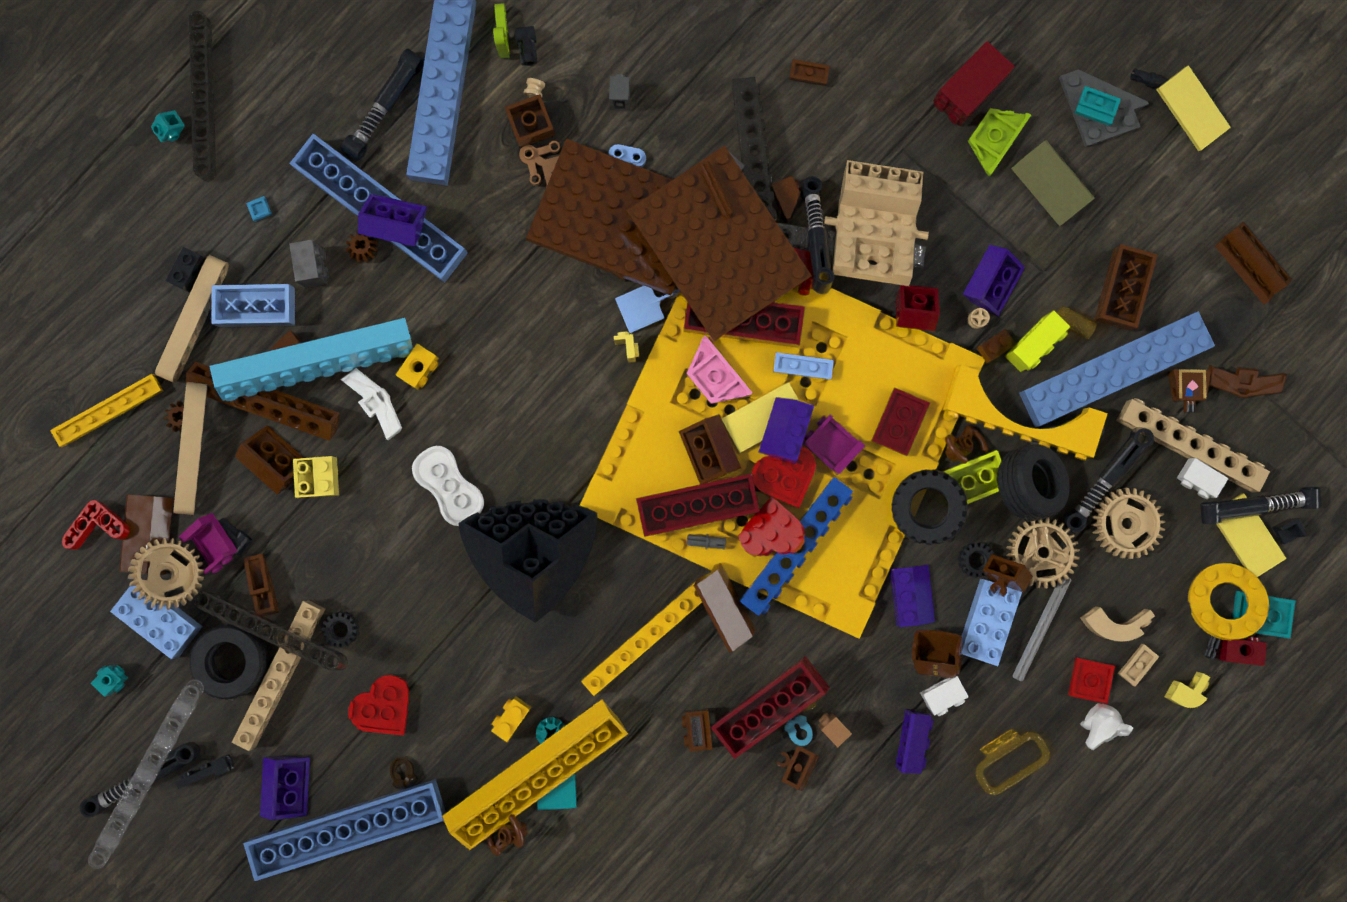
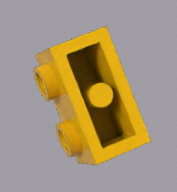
M517 696L513 700L508 699L503 706L505 712L502 716H496L491 724L494 726L491 731L508 742L532 707Z

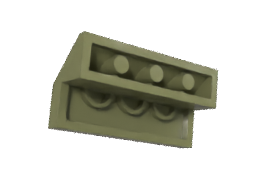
M1047 140L1011 168L1059 226L1095 198Z

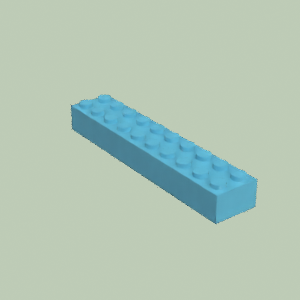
M402 318L210 366L214 388L223 401H233L240 396H253L260 391H273L276 387L293 386L296 382H309L316 377H329L336 372H349L356 367H368L376 362H388L392 358L408 357L413 350L406 320Z

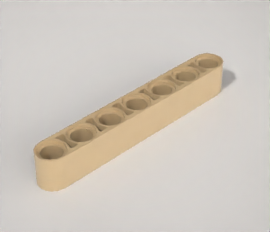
M211 255L206 258L156 367L155 374L173 383L179 379L212 307V285H222L229 268L228 262Z
M186 383L173 511L176 514L194 515L207 384Z

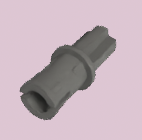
M689 534L687 536L688 546L725 550L726 537L709 536V534H706V536Z

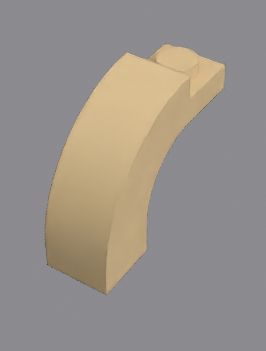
M1094 607L1080 617V619L1089 630L1102 638L1114 641H1130L1144 635L1140 627L1148 626L1155 615L1151 610L1143 609L1127 622L1116 624L1108 618L1101 607Z

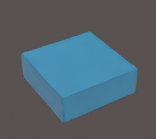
M264 196L246 203L254 222L272 215Z

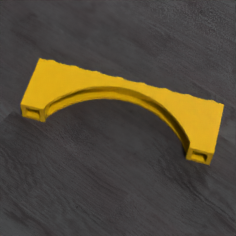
M963 365L956 367L943 407V411L948 412V416L954 418L961 416L966 418V422L972 424L979 422L984 424V428L990 430L997 428L1003 430L1002 433L1005 435L1013 436L1015 434L1021 436L1020 439L1026 442H1032L1033 440L1048 448L1052 446L1057 448V452L1062 454L1073 453L1075 458L1086 461L1087 458H1094L1108 413L1089 407L1084 408L1082 413L1073 420L1055 428L1034 429L1021 426L1006 418L992 405L981 386L978 370Z

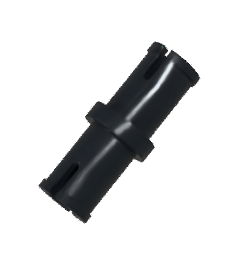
M1137 68L1133 69L1132 72L1134 74L1131 73L1130 76L1132 81L1144 83L1147 87L1153 86L1159 88L1169 80L1157 76L1154 72L1148 73Z

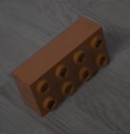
M1122 244L1113 249L1094 321L1127 331L1138 328L1157 254Z

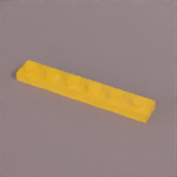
M150 374L50 431L59 447H64L163 392V389L155 375Z

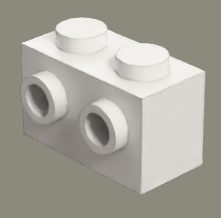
M1196 458L1188 459L1177 479L1182 481L1181 484L1184 487L1195 489L1198 491L1197 494L1204 499L1217 498L1228 480L1226 476Z
M958 676L953 679L946 678L920 692L929 711L934 716L936 714L938 716L948 712L947 708L953 705L955 707L965 703L964 699L968 698Z

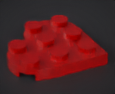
M801 447L796 464L765 456L758 460L753 467V484L761 492L796 508H800L815 473V458L811 451L805 447Z
M772 496L760 508V512H757L749 520L739 534L741 546L753 557L768 556L773 551L780 555L794 554L801 549L805 542V528L802 523Z
M393 674L384 675L372 684L370 692H363L357 695L350 702L348 708V716L353 725L365 732L405 735L409 704L407 681Z

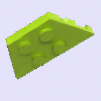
M990 108L968 140V143L988 176L993 173L1031 114L1014 113V111H1000L999 109Z

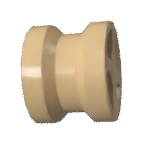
M528 78L526 81L527 88L523 94L529 98L540 94L542 98L541 92L545 88V83L538 79Z
M977 308L968 315L967 319L968 324L972 328L980 329L989 322L990 317L988 311L983 308Z

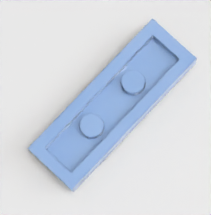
M776 352L773 372L831 380L834 360Z

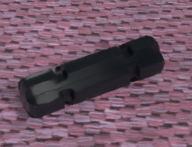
M1210 637L1209 649H1206L1205 657L1212 660L1216 659L1218 654L1216 651L1219 650L1222 639Z

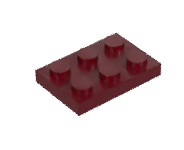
M894 387L871 441L899 454L908 456L930 403Z

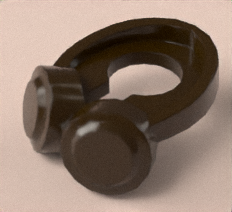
M397 757L392 761L390 765L392 785L397 789L413 786L418 778L414 775L412 763L403 757ZM402 763L407 767L404 781L401 775L396 772L397 766Z

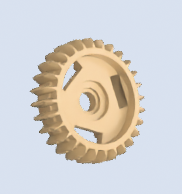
M1124 488L1123 492L1121 489H1117L1116 494L1109 492L1110 498L1108 496L1103 497L1105 503L1098 502L1101 509H1094L1098 516H1092L1093 519L1097 520V523L1091 525L1097 527L1093 534L1100 535L1096 538V541L1103 540L1100 547L1108 546L1106 552L1110 553L1113 551V556H1118L1120 553V558H1126L1127 555L1128 559H1133V556L1140 558L1141 553L1142 555H1147V549L1153 551L1152 544L1159 545L1156 538H1163L1159 531H1165L1164 528L1160 527V524L1165 523L1164 520H1160L1164 513H1158L1157 511L1161 506H1154L1157 500L1149 501L1150 494L1143 497L1144 491L1141 490L1137 493L1136 488H1132L1131 491L1129 488ZM1128 499L1141 503L1145 507L1144 511L1128 505ZM1106 516H1110L1112 535H1108L1106 530ZM1125 518H1129L1132 522L1129 529H1125L1122 526V521ZM1147 532V538L1135 547L1132 542Z
M1048 517L1045 519V522H1042V519L1037 520V523L1030 521L1031 525L1026 521L1023 522L1024 529L1018 526L1019 533L1012 532L1015 539L1008 540L1012 543V546L1006 547L1011 550V553L1006 554V556L1012 557L1011 561L1026 566L1033 576L1029 586L1036 582V588H1040L1041 583H1043L1046 589L1048 588V583L1052 587L1056 586L1055 581L1063 584L1061 578L1069 579L1067 572L1070 574L1074 573L1071 567H1077L1078 565L1073 561L1080 558L1074 555V553L1080 551V549H1074L1078 541L1072 542L1071 540L1075 535L1067 534L1070 528L1062 529L1064 523L1057 526L1056 519L1052 523H1050ZM1056 532L1066 544L1063 550L1052 538L1051 533ZM1027 536L1029 541L1024 554H1018L1022 537ZM1039 548H1047L1049 551L1048 557L1041 558L1038 555ZM1055 568L1056 575L1037 577L1036 571Z
M163 538L160 544L156 539L154 546L148 542L146 545L147 549L143 546L140 548L142 554L135 553L134 557L136 559H132L130 562L134 566L128 568V571L133 572L128 575V579H134L130 582L129 586H136L132 592L133 594L140 593L137 598L138 600L143 597L145 598L144 605L150 601L152 602L151 608L159 604V610L162 609L163 605H166L167 610H170L173 604L175 609H177L179 602L184 606L187 603L185 599L192 601V595L196 596L198 594L196 589L202 587V584L198 582L204 580V577L199 576L203 574L204 569L198 568L203 565V562H196L200 556L193 557L192 554L195 549L188 551L189 544L181 547L182 541L180 540L176 545L173 538L170 543H167L166 538ZM170 554H178L185 559L188 565L184 566ZM143 561L150 562L147 580L141 579ZM164 570L169 571L171 579L163 580L160 577V572ZM180 587L184 590L183 593L172 597H165L164 593Z

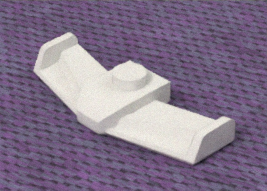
M357 368L341 379L363 397L358 403L370 418L374 415L377 416L387 440H390L401 431L402 426L390 401V395L384 388L378 386Z

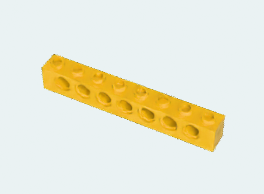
M695 582L582 679L581 682L593 696L702 603L694 588Z

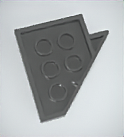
M1079 69L1059 77L1085 148L1140 128L1134 110L1147 106L1149 104L1148 101ZM1085 86L1121 99L1111 126L1074 114Z

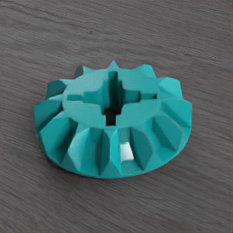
M554 717L542 720L536 729L537 740L540 744L543 743L548 734L547 729L552 730L557 727L556 732L565 727V724L560 719Z

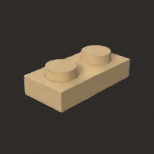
M1141 644L1118 674L1135 687L1159 656L1146 645Z

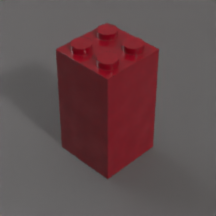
M986 41L938 91L933 100L934 105L939 111H944L953 124L961 126L1007 79L1015 66Z

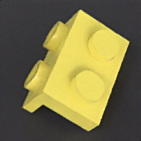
M629 332L617 333L618 336H614L615 345L626 344L628 363L636 362V357H639L638 343H634L633 334L629 335Z

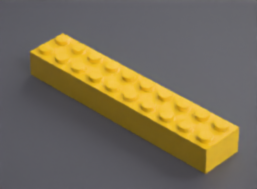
M600 700L444 814L442 817L449 833L471 850L510 821L508 819L510 814L519 815L628 735L622 722L603 700Z

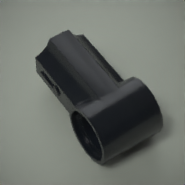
M534 26L515 28L521 65L533 66L537 64Z
M225 518L220 519L218 522L238 550L235 554L240 556L253 539L242 530H238Z

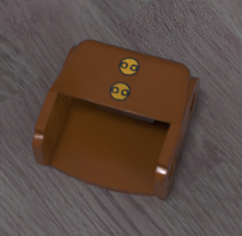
M917 630L912 645V660L916 672L922 675L956 678L961 670L962 636L943 631Z

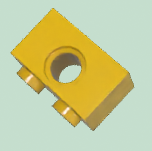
M416 344L396 373V376L418 390L419 387L422 388L426 384L429 372H433L437 368L439 358L419 344ZM418 363L423 364L421 372H415V366Z

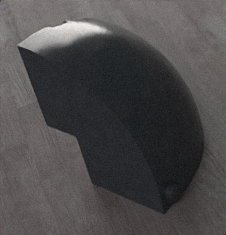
M533 499V503H521L520 500L507 502L506 506L489 507V511L482 514L477 512L459 522L458 525L466 552L485 583L509 607L536 623L563 599L580 575L593 545L597 527V512L579 505L575 507L567 506L563 501L548 503V500Z

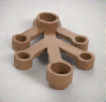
M552 141L549 145L535 148L532 145H526L521 148L519 156L523 163L528 164L531 175L530 182L533 186L540 185L542 181L540 175L537 174L535 163L542 166L548 185L559 156L550 159H544L540 156L547 153H558L560 151V144L557 141ZM556 144L558 148L552 150L551 146ZM530 151L532 152V155L530 157H526V152ZM538 177L539 181L534 183L532 179Z

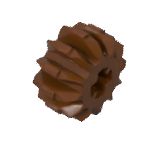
M356 230V236L349 235L352 240L346 241V244L350 246L346 248V252L351 253L349 256L351 259L356 258V261L360 263L362 259L368 262L369 256L372 259L375 258L372 252H378V248L374 247L378 245V241L374 240V237L358 234V230ZM361 243L365 246L364 249L359 247Z
M177 401L176 405L170 404L171 410H165L168 416H165L164 420L169 421L166 426L168 428L172 427L173 432L179 431L181 433L183 419L181 420L179 415L183 416L184 404L182 401Z

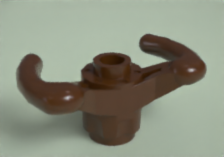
M967 425L962 435L958 438L950 434L945 438L947 444L945 452L947 457L953 462L960 461L963 464L968 462V458L965 456L973 451V442L971 440L973 436L978 441L982 452H988L989 448L982 434L973 425Z
M514 814L509 815L508 819L511 823L499 829V840L496 844L493 834L486 838L493 855L499 856L508 845L513 843L517 848L524 846L527 827Z

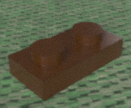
M792 59L789 80L826 86L830 65Z
M1004 329L978 346L977 349L985 362L989 363L1015 346L1016 343L1008 331Z

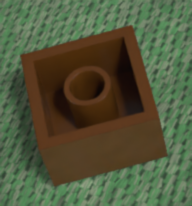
M540 94L504 107L519 148L555 136Z

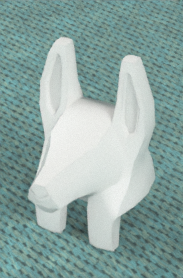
M1099 703L1090 709L1085 721L1080 723L1082 727L1090 730L1089 737L1085 743L1091 750H1095L1104 742H1109L1117 736H1128L1133 730L1132 726L1123 723L1120 713L1115 708Z

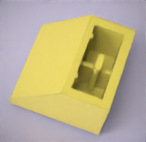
M337 457L293 459L295 498L339 496Z

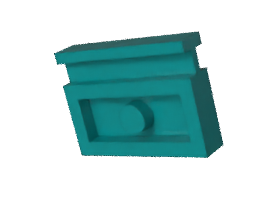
M1085 86L1074 114L1111 126L1121 99Z

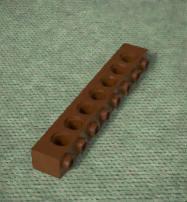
M195 362L186 373V383L207 384V398L328 441L332 439L338 430L340 413L277 390H264L257 392L253 396L244 395L237 397L233 401H223L214 388L209 366Z

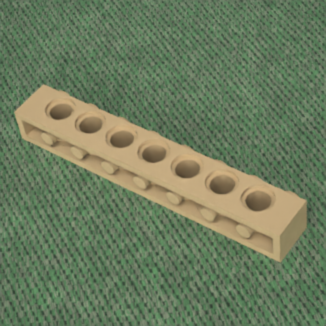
M1134 398V400L1126 401L1116 420L1132 430L1136 427L1151 430L1155 442L1187 459L1196 458L1226 476L1229 481L1252 493L1260 492L1270 471L1264 469L1265 466L1263 464L1247 460L1248 457L1246 455L1230 451L1231 448L1229 446L1213 442L1214 439L1212 437L1196 433L1195 428L1179 424V420L1171 416L1166 417L1162 415V411L1154 407L1150 409L1145 406V402ZM1140 413H1143L1145 415L1144 422L1140 421L1139 419ZM1157 422H1160L1162 424L1161 431L1157 430L1156 428ZM1175 430L1179 433L1178 440L1173 437ZM1192 439L1196 442L1195 449L1190 445ZM1209 449L1213 451L1212 458L1208 456ZM1226 458L1230 460L1229 467L1225 465ZM1243 467H1246L1247 469L1246 476H1244L1242 473Z
M309 600L302 602L232 743L248 751L256 748L325 608Z

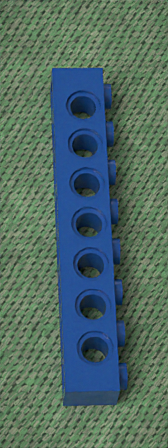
M833 477L800 520L804 528L810 526L814 529L812 537L804 536L805 542L800 553L782 555L776 552L739 601L758 616L761 613L764 615L771 606L768 604L771 599H776L782 592L780 587L783 583L786 582L788 584L794 576L792 572L796 566L800 568L805 562V554L808 551L811 553L818 543L815 542L819 536L823 537L829 530L827 525L830 521H835L841 514L839 509L842 505L847 506L851 501L853 491ZM831 495L835 496L838 500L837 505L834 507L828 504V498ZM819 511H823L826 515V519L823 522H819L816 519V514ZM785 557L791 561V565L787 569L782 568L780 564L781 560ZM772 573H777L779 576V581L776 584L769 582V576ZM762 588L767 591V597L763 600L757 597L758 590Z

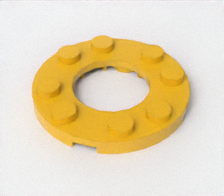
M1219 563L1209 566L1194 578L1189 588L1188 602L1190 603L1192 617L1206 633L1218 639L1231 641L1247 638L1262 627L1268 616L1269 599L1265 587L1257 576L1242 566L1231 563ZM1231 583L1238 586L1245 593L1248 607L1241 618L1235 620L1225 619L1213 610L1210 603V595L1217 585Z

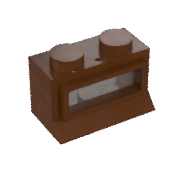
M708 708L685 711V716H682L683 728L687 727V735H684L685 747H689V752L713 750Z

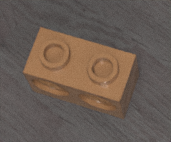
M832 712L830 714L825 713L819 719V728L837 748L852 735Z

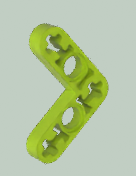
M495 4L496 28H493L495 46L500 58H510L505 4Z

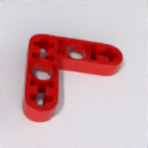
M92 500L84 507L64 534L62 545L70 550L79 549L96 525L101 527L112 538L118 540L126 539L130 528L128 524L105 504ZM110 515V522L105 525L104 520ZM86 520L87 526L82 530L81 524ZM115 526L120 527V533L117 529L114 528Z

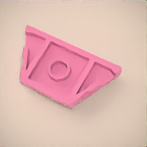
M705 335L688 369L687 375L711 404L751 395V390Z

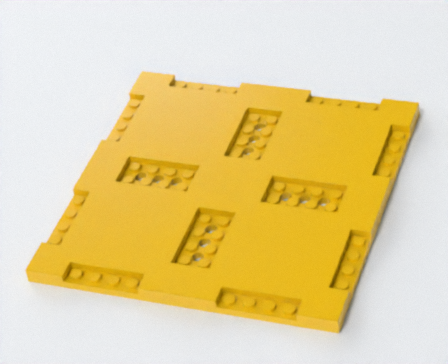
M797 286L774 302L805 307L801 340L798 348L723 337L713 342L711 337L706 335L752 392L749 396L718 402V405L712 408L707 405V399L701 391L700 397L696 400L692 399L689 395L691 390H699L689 378L687 372L705 335L684 332L687 301L679 292L579 506L597 512V518L709 570H712L714 565L721 563L729 579L749 588L776 552L773 551L768 556L763 555L760 557H753L748 554L741 546V541L739 540V534L744 526L741 527L737 524L736 520L738 517L644 537L636 498L700 485L679 431L720 414L722 419L728 416L724 412V408L727 405H732L735 411L789 382L799 401L814 405L806 434L810 430L815 431L819 427L817 422L824 415L828 417L831 414L835 421L856 440H860L865 447L852 460L857 465L856 470L851 472L845 468L839 475H836L812 453L815 458L816 469L800 508L776 499L800 521L833 477L853 491L851 501L847 506L842 505L839 509L841 512L839 517L835 521H830L827 525L829 527L827 533L823 537L819 536L815 541L818 543L811 553L808 551L805 554V562L800 568L796 566L792 572L794 576L788 584L786 582L783 583L780 587L782 592L774 600L860 639L875 606L876 598L905 536L897 528L893 519L892 500L899 484L910 474L925 469L936 470L946 445L945 438L951 434L958 419L948 416V412L943 411L957 366L963 365L978 370L980 373L985 360L980 355L953 343H947L919 329L896 327L895 318L833 288L825 294H819L810 289L809 295L804 296L798 293L799 286ZM824 343L827 348L826 352L819 353L816 350V345ZM777 352L834 360L831 380L807 377L810 379L811 385L805 388L800 384V380L804 376L773 372L775 354ZM894 387L930 403L908 456L899 454L871 441ZM727 432L741 469L709 482L752 474L756 462L768 456L758 453L761 442L739 453ZM866 469H871L874 472V477L871 480L864 477ZM927 489L916 493L911 501V512L914 517ZM755 491L760 510L771 496L761 491ZM831 495L828 498V504L832 507L837 505V498ZM823 511L817 512L816 519L819 522H823L826 519L825 513ZM756 513L748 514V515H743V516H745V517L747 518L748 522H749V520H750ZM810 526L805 528V536L808 538L812 537L814 529ZM689 534L703 536L709 534V536L726 537L725 550L688 546L687 536ZM803 546L795 553H800L802 551ZM785 557L781 560L780 564L782 568L787 569L790 567L791 561ZM772 573L769 576V582L776 584L779 581V576L777 573ZM766 589L758 590L759 593L767 596Z

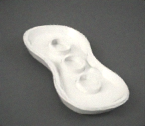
M433 446L417 456L412 465L413 476L421 486L435 496L440 512L448 523L459 526L458 523L477 512L481 513L484 507V498L481 491L462 477L453 454L447 448Z

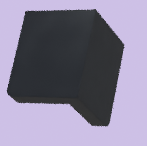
M1289 518L1272 527L1281 544H1286L1298 537L1307 536L1299 518Z

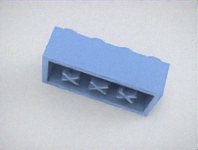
M289 284L212 285V324L218 327L295 326V288Z
M980 579L962 633L961 654L998 666L1022 592L1006 587L1007 593L1002 597L999 594L1001 588L995 594L990 590L994 582Z
M130 586L110 612L170 659L180 657L203 626L180 608L175 609L173 604L170 610H167L166 605H163L162 609L159 610V604L151 608L152 602L150 601L144 605L145 598L143 597L138 600L137 598L140 593L133 594L132 591L136 586Z

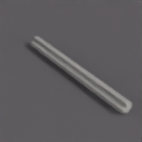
M1062 577L1063 584L1057 582L1013 673V678L1019 681L1024 680L1069 587L1070 578L1066 580Z

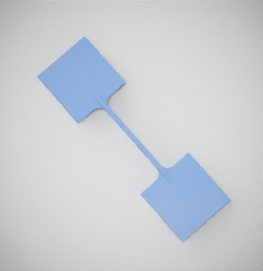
M642 286L615 298L629 333L664 319L660 302L670 297V295L666 294L662 297H656L652 288ZM679 289L673 291L671 296L679 293Z

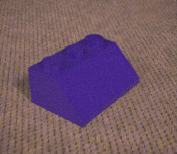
M370 194L358 213V234L415 246L421 234L427 206Z
M989 245L963 295L971 303L999 317L1025 266L1008 249Z
M776 397L758 453L796 464L814 405L798 400Z
M929 565L890 568L896 626L908 627L935 622Z
M905 709L895 767L901 773L921 774L922 769L926 767V757L924 755L925 750H928L930 745L928 733L933 728V719H931V715L928 713Z
M263 757L260 817L278 820L307 816L310 757Z

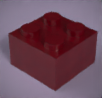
M900 285L896 297V327L935 331L940 316L938 288Z

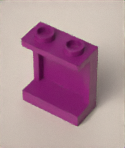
M831 414L828 417L824 415L817 422L819 427L815 431L810 430L804 437L806 441L803 445L836 475H839L865 445L860 440H856L835 421Z
M213 513L198 518L179 536L182 543L192 539L209 565L203 571L205 575L210 572L215 574L222 570V565L232 561V556L238 551Z

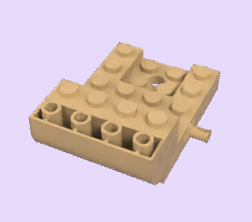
M847 160L839 199L837 218L825 216L824 225H833L836 228L832 268L834 275L905 286L910 285L913 274L915 239L927 240L929 233L918 231L916 227V216L922 198V171ZM869 260H873V261H875L877 264H876V265H872V264H870L868 261H869Z

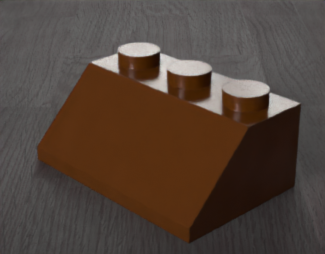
M720 414L703 419L679 431L700 484L741 469Z
M268 425L242 442L235 455L243 465L277 495L294 482L293 459L304 458Z

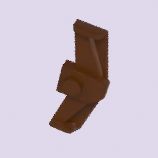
M1213 365L1208 367V370H1211L1209 386L1243 398L1282 393L1287 377L1286 373L1258 376L1259 371L1254 368L1237 367L1236 373L1233 374Z

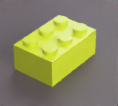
M1053 310L1043 316L1005 357L1020 372L1024 370L1029 371L1041 362L1040 357L1042 358L1044 355L1049 354L1055 348L1053 344H1056L1058 341L1060 342L1068 335L1066 331L1070 326Z
M996 450L972 459L966 464L962 463L942 472L949 474L960 484L966 495L967 504L999 492L997 472L1002 460Z

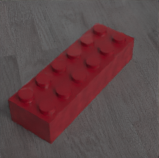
M773 302L722 337L798 348L801 340L805 307ZM687 303L684 332L709 335Z
M752 474L636 498L644 537L760 512Z
M804 656L718 719L711 726V729L732 757L736 759L825 695L830 687L809 659Z

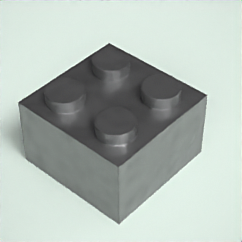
M313 240L289 243L295 282L304 288L326 285L329 272L327 267L324 266V260H326L324 248Z

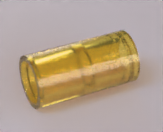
M1063 305L1059 308L1057 314L1070 326L1069 331L1087 340L1092 336L1097 326L1096 322Z

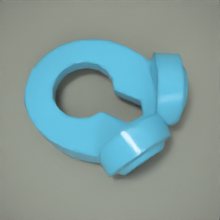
M802 715L788 720L784 727L791 740L799 746H805L810 743L813 736L812 729L806 722V717ZM795 724H798L801 729L806 730L807 736L805 739L799 740L796 737Z

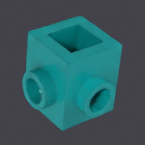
M175 110L159 113L151 126L160 142H173L177 140L185 127Z
M118 665L103 666L96 673L98 676L90 684L106 697L114 692H119L125 686L124 682L128 677L124 674L125 671Z

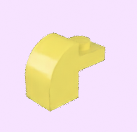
M1196 672L1189 686L1174 680L1164 697L1175 704L1187 708L1198 707L1207 700L1201 693L1207 689L1210 677L1204 673Z

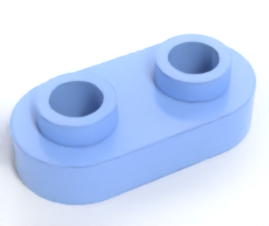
M617 144L609 150L610 156L642 168L646 163V155L641 149ZM616 151L622 153L619 157L614 155ZM639 155L640 159L636 161L633 157Z

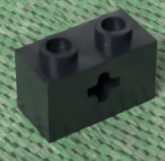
M183 247L165 281L190 293L206 258Z

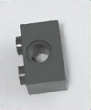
M623 74L610 76L609 102L611 110H630V78Z

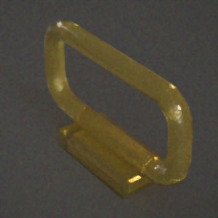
M1010 729L980 749L986 759L977 765L975 775L986 793L999 795L1043 767L1050 758V752L1039 734L1027 732L1020 736L1014 729ZM1028 740H1034L1042 752L1041 758L999 786L991 787L983 775L984 769Z

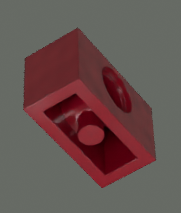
M1247 637V640H1222L1219 660L1265 666L1267 643L1259 642L1260 638ZM1242 645L1245 646V652L1243 654L1240 653V647Z

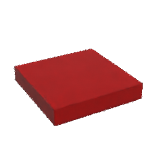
M1075 657L1068 695L1108 704L1115 666Z

